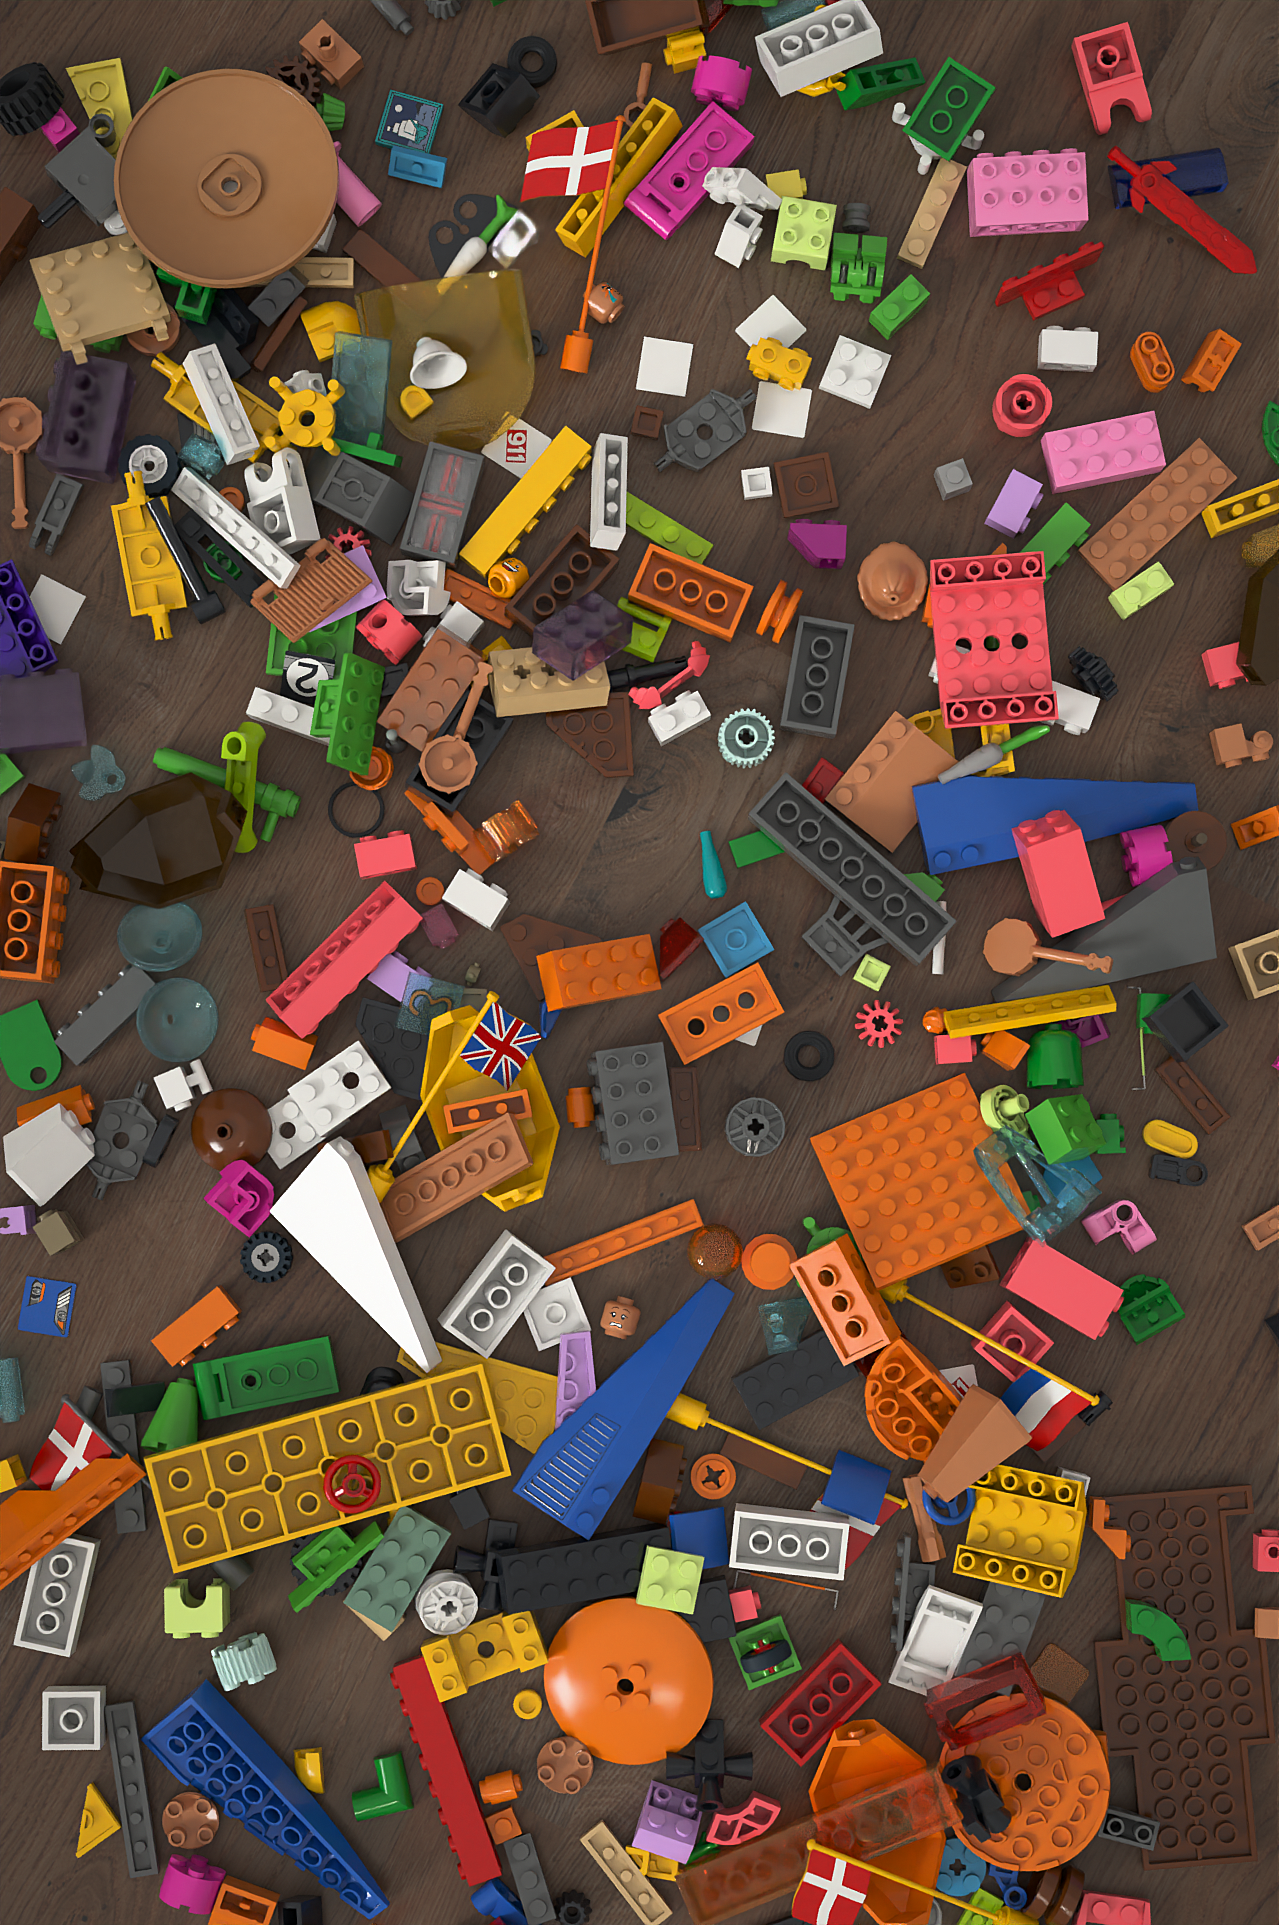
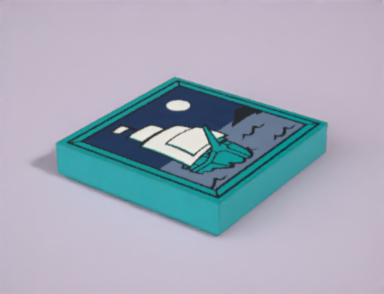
M390 90L375 144L392 149L395 145L430 154L444 109L443 104Z

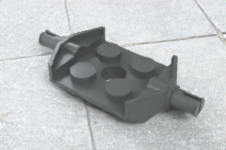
M711 389L707 396L668 426L664 425L667 451L665 455L656 462H653L657 470L662 472L671 463H678L686 469L699 472L746 436L743 415L744 407L757 399L755 393L749 389L738 399H734ZM702 426H707L711 428L713 435L711 438L703 440L698 437L697 430Z
M137 1080L130 1098L109 1100L103 1103L105 1106L93 1133L95 1138L93 1143L95 1156L86 1163L98 1181L92 1195L94 1198L103 1201L108 1185H111L112 1182L136 1180L144 1154L159 1123L154 1114L144 1105L143 1097L149 1084ZM120 1132L126 1133L129 1137V1144L123 1149L118 1148L114 1142L115 1136Z

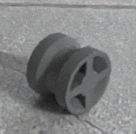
M863 203L844 205L843 213L846 215V219L843 221L842 229L851 233L869 231L870 223L867 221V218L870 215L871 207Z

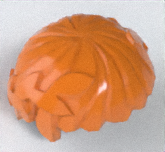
M372 746L368 775H359L349 771L350 777L361 788L377 790L385 786L391 779L394 771L393 760L384 749Z

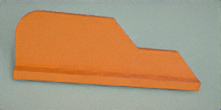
M128 1453L121 1459H95L56 1491L18 1490L0 1504V1591L147 1475L144 1467Z

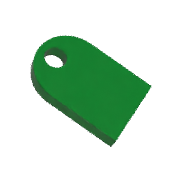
M35 1000L0 1016L1 1061L10 1080L18 1087L30 1091H39L50 1087L57 1081L63 1069L61 1050L54 1042L56 1040L39 1000ZM39 1067L45 1069L47 1073L46 1080L41 1084L36 1083L32 1078L33 1071Z

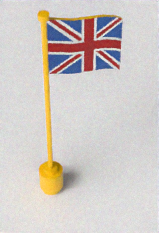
M489 991L487 994L488 1000L395 1147L393 1151L394 1157L389 1158L385 1165H371L368 1169L367 1174L379 1204L395 1181L392 1171L389 1169L458 1057L460 1056L475 1070L497 1080L508 1091L541 1039L539 1033L529 1023L509 1014L497 1003L499 995L495 992Z

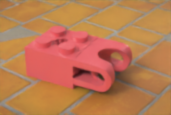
M1128 22L1074 38L1071 48L1096 133L1102 135L1109 132L1111 127L1110 109L1116 105L1129 107L1134 114L1135 120L1138 122L1149 121L1152 109ZM1103 57H1106L1107 61L1112 60L1111 65L1102 63Z

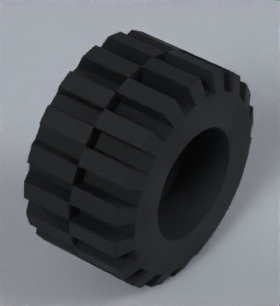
M32 62L13 69L0 79V123L12 136L25 135L42 127L53 118L64 102L65 95L63 90L42 63Z

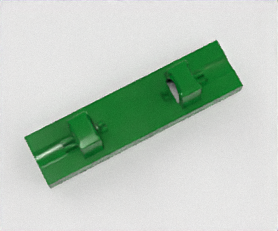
M370 432L366 445L351 443L331 436L340 447L341 452L401 467L402 456L382 450L384 435Z

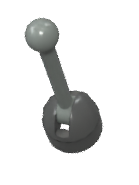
M389 729L385 738L386 748L393 754L404 752L408 742L401 740L396 730Z

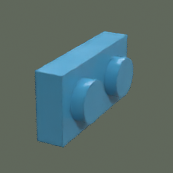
M394 145L391 150L388 175L442 188L448 158Z

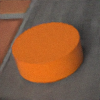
M226 487L219 492L240 512L243 511L245 498L240 490L234 487Z
M433 877L422 879L416 888L418 899L428 906L440 903L445 893L443 884Z

